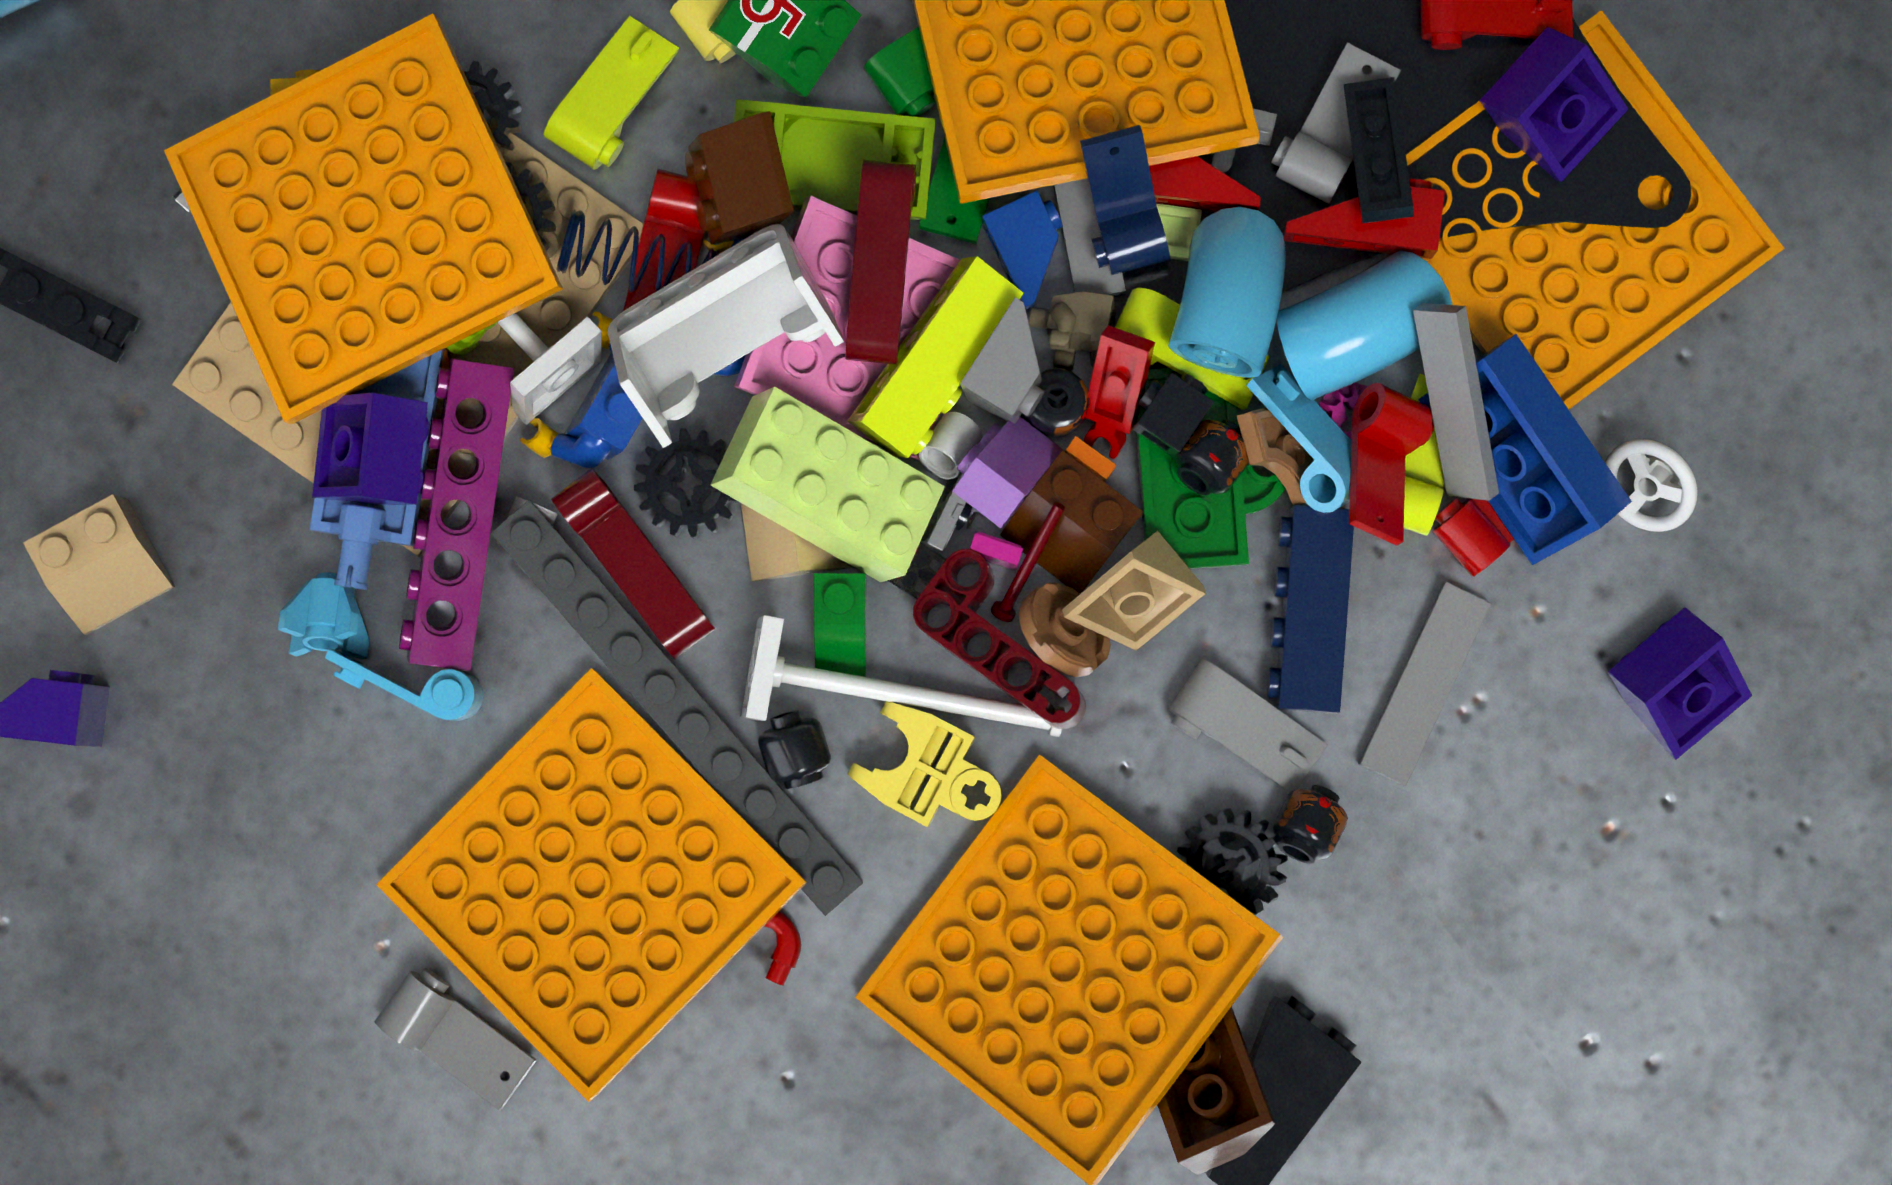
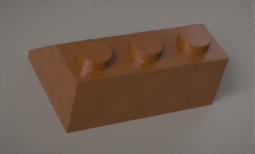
M1232 1006L1157 1105L1177 1162L1197 1175L1244 1155L1275 1124Z

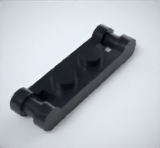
M0 248V265L8 269L0 285L1 305L119 364L125 352L121 348L130 331L135 333L142 319ZM102 317L112 321L103 339L94 335Z

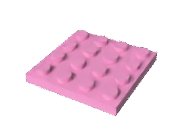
M809 196L805 198L791 239L833 311L844 342L835 347L826 332L811 342H803L802 340L792 341L784 332L745 356L734 387L757 395L775 386L863 439L878 445L847 421L887 365L885 363L845 359L857 215ZM910 238L908 242L899 347L960 261L955 257ZM937 418L935 419V421H934L933 424L931 425V427H930L931 430L934 429V426H935V424H936ZM912 453L909 457L913 460L920 461L918 454L914 455Z

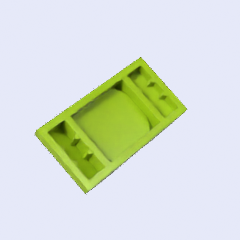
M736 99L734 122L770 111L794 210H801L805 198L812 196L854 215H858L863 160H875L916 165L915 194L911 220L926 219L936 119Z

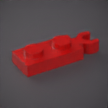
M1110 325L1105 328L1100 336L1088 391L1090 405L1086 415V419L1092 420L1095 423L1085 435L1084 442L1093 447L1098 437L1105 438L1111 445L1109 458L1115 459L1126 444V433L1130 434L1137 422L1140 410L1138 402L1144 393L1155 342Z

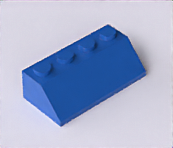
M1515 334L1477 358L1476 365L1499 494L1488 502L1530 563L1534 565L1602 528L1632 501L1522 341ZM1426 393L1418 400L1431 409L1429 395Z

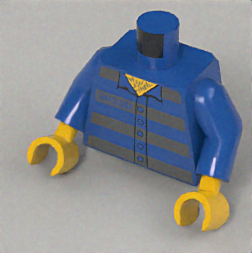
M597 311L593 312L592 315L599 320L598 328L601 330V347L610 349L611 353L566 432L559 434L539 418H534L529 423L538 429L535 436L529 440L520 438L522 444L542 458L552 454L556 458L584 468L597 467L604 459L609 460L623 452L642 420V416L619 384L608 335V327L613 319Z

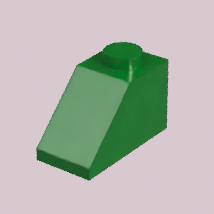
M814 573L815 668L866 677L867 577L865 573Z

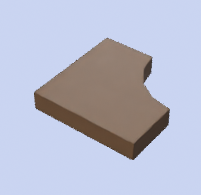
M1267 408L1237 415L1250 465L1263 466L1273 472L1286 488L1293 506L1306 503L1301 494L1300 480L1304 471L1314 459Z

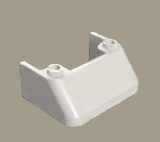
M781 224L770 225L759 230L620 313L608 327V335L619 384L663 448L672 443L667 421L669 419H681L695 408V400L700 392L698 383L785 332L792 341L802 340L803 342H811L826 332L835 347L844 342L833 311L795 243Z

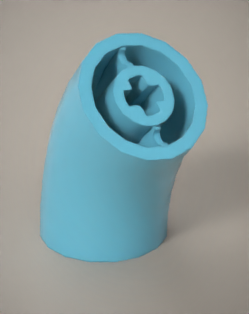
M1235 207L1221 209L1211 214L1194 230L1189 246V261L1183 295L1168 344L1175 354L1200 367L1218 373L1246 378L1258 377L1261 374L1276 324L1285 272L1284 237L1274 220L1258 210Z
M1399 250L1389 254L1374 265L1340 284L1278 311L1277 326L1285 356L1300 389L1308 399L1314 400L1355 383L1420 349L1413 310L1422 303L1453 305L1450 293L1442 278L1427 261L1412 252Z

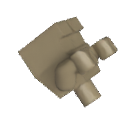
M1083 291L1053 296L1050 309L1032 307L1029 326L1047 329L1050 348L1057 350L1053 360L1054 368L1073 370L1076 351L1080 350L1092 352L1093 359H1096L1102 332L1108 325L1114 327L1116 318L1114 296Z

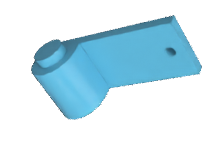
M1282 364L1260 374L1258 377L1252 378L1246 386L1314 459L1306 468L1300 480L1301 494L1306 503L1316 511L1328 513L1350 502L1351 439L1315 400H1310L1304 395L1295 378Z
M329 649L325 656V659L342 667L340 672H334L333 675L358 689L367 680L441 719L451 721L467 720L474 716L482 705L483 689L479 681L470 673L454 669L441 670L432 675L422 692L419 693L353 657L341 653V651Z

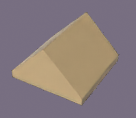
M741 503L752 582L851 568V565Z
M1156 531L1071 601L1062 611L1065 618L1137 651L1204 596L1206 592L1198 578L1163 536Z

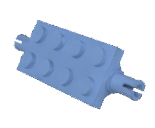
M445 348L354 393H378L428 402L426 417L429 422V432L423 443L421 461L423 474L427 467L430 449L428 448L431 420L435 418L438 398H435L439 367H442ZM421 490L418 493L417 505H384L314 499L309 530L338 535V539L343 540L337 578L334 585L367 590L368 585L366 584L373 545H378L379 541L414 546L416 523L421 503Z

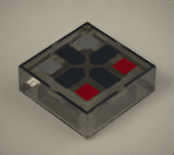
M920 542L906 575L887 581L917 600L946 558Z

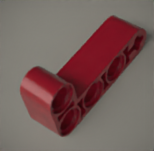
M863 160L847 327L846 360L897 365L910 220L915 194V164Z
M593 468L551 498L565 520L582 537L674 659H677L715 630L713 624L605 481Z
M960 549L953 552L917 598L913 607V618L916 625L930 639L1050 726L1057 729H1069L1076 726L1083 719L1086 712V702L1083 694L1070 680L976 613L994 586L995 575L993 569L977 551ZM968 564L979 565L981 576L974 585L969 587L958 585L957 575L960 569ZM940 604L950 606L951 616L944 626L932 628L928 625V614L934 606ZM979 633L990 635L991 647L985 655L972 657L968 654V643L974 635ZM1019 662L1031 664L1032 676L1026 684L1022 686H1012L1009 684L1008 672L1014 664ZM1045 685L1049 691L1060 698L1069 693L1067 700L1072 705L1070 710L1064 712L1059 709L1052 715L1055 708L1044 696L1039 694L1043 686Z

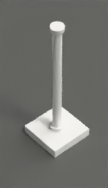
M516 313L498 322L504 331L533 361L530 366L510 382L513 412L526 425L601 362V330L588 316L549 348Z
M766 615L757 619L741 718L766 721L772 687L779 688L781 683L1045 729L1048 730V735L1059 737L1062 729L1050 726L1020 704L785 663V657L778 656L784 619ZM1053 706L1055 709L1052 715L1059 709L1065 712L1064 707Z

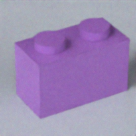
M1019 417L1015 424L1008 421L1003 428L994 423L978 445H974L958 465L957 470L964 475L952 492L999 528H1002L1063 449L1021 417Z

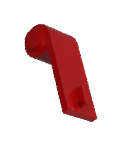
M1421 0V38L1430 41L1433 49H1458L1462 47V40L1469 39L1475 35L1537 38L1547 27L1573 38L1572 0Z
M657 169L638 245L634 282L654 239L661 233L665 237V258L661 288L680 247L686 241H689L692 245L691 271L696 268L705 231L701 229L697 218V202L701 201L696 182H691L688 176ZM660 240L650 258L639 286L632 293L628 288L623 311L656 292ZM687 247L676 266L670 283L685 275Z
M1375 382L1364 389L1357 399L1353 410L1349 524L1398 546L1404 542L1405 457L1429 440L1434 424L1432 421V411L1427 405L1381 383Z
M1456 497L1444 506L1436 515L1435 520L1439 524L1432 531L1471 577L1482 572L1499 558L1514 540L1487 500L1470 498L1461 503Z

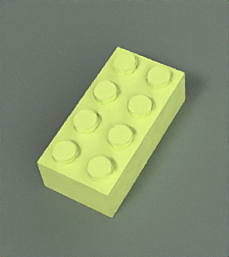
M775 386L751 398L710 484L712 487L879 582L906 575L945 488L944 485Z

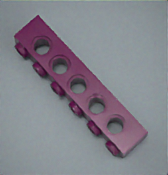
M450 358L448 368L439 367L435 398L444 399L441 419L432 418L428 448L437 449L434 469L425 468L421 499L429 500L427 520L417 519L413 549L422 550L420 569H410L406 599L415 600L412 620L403 619L399 649L408 650L407 660L411 664L464 671L471 670L511 395L510 382L513 380L514 368ZM468 398L478 400L483 407V418L474 427L461 426L455 415L458 404ZM459 449L472 451L476 458L474 471L466 477L453 476L448 468L450 456ZM451 500H462L469 508L467 521L459 527L446 526L441 519L443 506ZM445 550H453L459 553L462 559L459 572L451 577L439 576L434 571L433 565L436 556ZM436 601H447L454 606V618L446 626L435 627L427 622V610Z

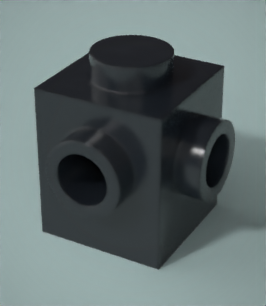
M1171 373L1163 384L1154 379L1138 402L1145 410L1132 429L1174 458L1180 453L1214 401L1205 396L1208 389L1197 379L1185 373L1180 378Z

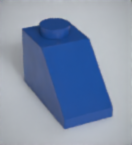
M1038 191L982 216V226L1008 281L1024 293L1020 301L1024 302L1026 313L1030 312L1032 307L1035 306L1057 246L1059 235L1056 230L1063 227L1053 202L1048 200L1043 203Z

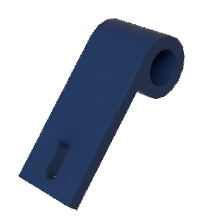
M1137 125L1081 140L1082 154L1100 237L1091 239L1098 267L1108 266L1112 276L1170 260L1166 235L1156 205L1141 126Z

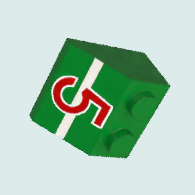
M728 0L709 28V31L776 87L806 98L862 15L845 0Z

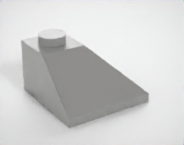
M1014 298L960 383L968 402L1015 424L1022 413L1028 417L1033 413L1044 394V390L1038 387L1042 378L1024 302L1017 298Z

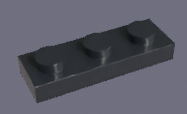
M1394 77L1343 84L1362 224L1414 217Z

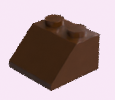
M770 111L762 112L699 134L688 146L689 152L685 154L686 172L689 180L697 184L701 200L697 202V218L701 229L708 231L711 245L745 239L765 227L780 224L794 212Z
M1062 450L1028 494L1000 536L1006 541L1021 545V548H1023L1022 553L1027 555L1054 502L1063 504L1065 510L1036 564L1065 586L1071 587L1081 594L1142 515L1143 511Z

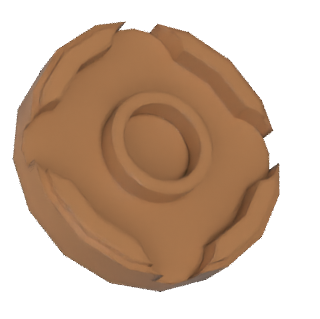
M1056 582L1046 583L1043 587L1034 589L1022 600L1018 613L1021 630L1029 646L1050 667L1072 677L1088 676L1108 658L1111 646L1110 639L1064 617L1062 609L1079 596V592Z

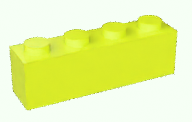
M978 256L962 258L900 345L897 365H886L847 421L894 457L909 458L912 453L914 455L919 454L933 435V430L930 429L931 425L940 412L946 414L956 404L962 394V390L959 388L960 383L1014 298L1020 300L1024 293Z

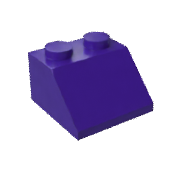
M1549 27L1536 38L1479 100L1500 131L1559 182H1562L1628 110V107L1588 46Z
M378 393L344 395L336 403L322 409L312 498L384 505H417L418 493L422 488L424 478L421 468L423 443L429 432V422L426 417L428 402Z
M1686 607L1670 620L1661 624L1657 631L1632 652L1623 656L1608 671L1626 704L1675 760L1752 697L1723 637Z
M50 670L49 680L31 678L0 702V737L74 746L102 747L110 687L94 685L95 675Z

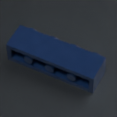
M1294 505L1289 509V517H1280L1278 546L1286 547L1285 567L1276 568L1274 596L1282 597L1281 617H1273L1270 635V646L1279 648L1277 668L1269 667L1266 689L1267 697L1275 698L1274 707L1277 709L1329 714L1340 713L1354 526L1349 524V509H1337L1333 512L1322 513L1310 506Z

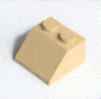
M115 494L102 499L23 542L46 588L84 635L95 631L175 587L129 500Z

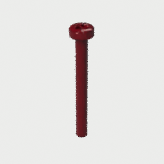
M1054 502L1003 600L995 601L992 605L991 613L999 620L1011 622L1014 619L1016 611L1013 606L1065 510L1063 504Z

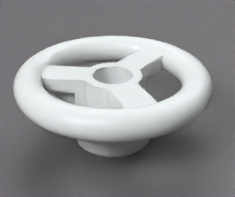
M1649 439L1630 440L1614 448L1608 455L1605 463L1617 479L1619 466L1626 458H1628L1636 476L1634 480L1635 491L1629 496L1632 502L1620 511L1618 515L1631 525L1647 531H1668L1682 525L1693 513L1698 496L1696 479L1683 457L1669 446ZM1659 497L1680 503L1674 512L1661 517L1645 515L1638 511L1646 501H1654Z

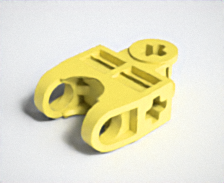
M885 701L879 713L897 722L896 727L906 736L908 753L905 760L894 769L879 770L874 768L873 772L853 762L847 775L884 805L926 827L930 826L940 805L969 820L980 821L991 817L1000 806L1002 792L999 783L990 773L964 760L975 737L933 714ZM949 733L953 734L935 769L932 768ZM929 774L931 777L914 809L911 810L910 807ZM978 781H982L987 784L984 792L991 797L990 801L986 806L977 804L974 810L969 809L966 806L968 798L962 794L963 788L966 784L974 787Z

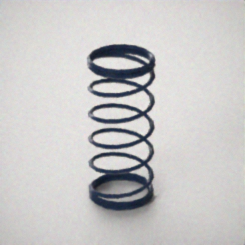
M572 210L556 268L557 272L562 271V273H565L567 270L579 223L580 230L575 268L578 278L585 273L601 235L607 226L602 271L603 284L610 283L634 232L629 290L632 293L639 286L659 240L661 244L656 291L661 289L665 258V237L662 233L654 239L634 282L639 232L637 227L633 226L625 236L607 276L612 237V223L610 219H606L600 226L581 268L585 215L583 211ZM686 241L680 247L662 288L670 283L686 247L687 262L685 274L691 271L692 245L689 241ZM711 248L702 264L719 255L718 249L714 251Z

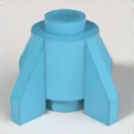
M319 573L316 575V578L306 581L280 611L278 630L291 634L289 654L298 657L311 652L312 649L319 651H328L329 649L337 651L341 649V653L360 660L367 658L369 636L355 599L356 589L334 585L337 578L336 573Z

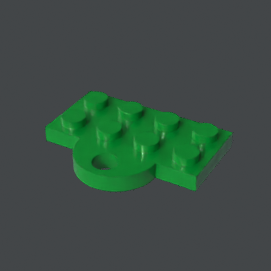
M1170 368L1149 369L1144 393L1154 379L1163 384L1171 373L1179 378L1181 374ZM1208 390L1205 396L1213 400L1214 403L1201 421L1207 419L1219 422L1229 420L1239 426L1237 415L1241 414H1237V406ZM1140 406L1138 419L1145 410L1142 406ZM1136 432L1144 541L1158 531L1189 569L1248 565L1249 554L1245 515L1265 509L1280 497L1285 487L1275 474L1270 477L1260 476L1249 463L1227 492L1222 494L1211 493L1207 496L1200 495L1189 489L1178 477L1175 457L1173 458Z

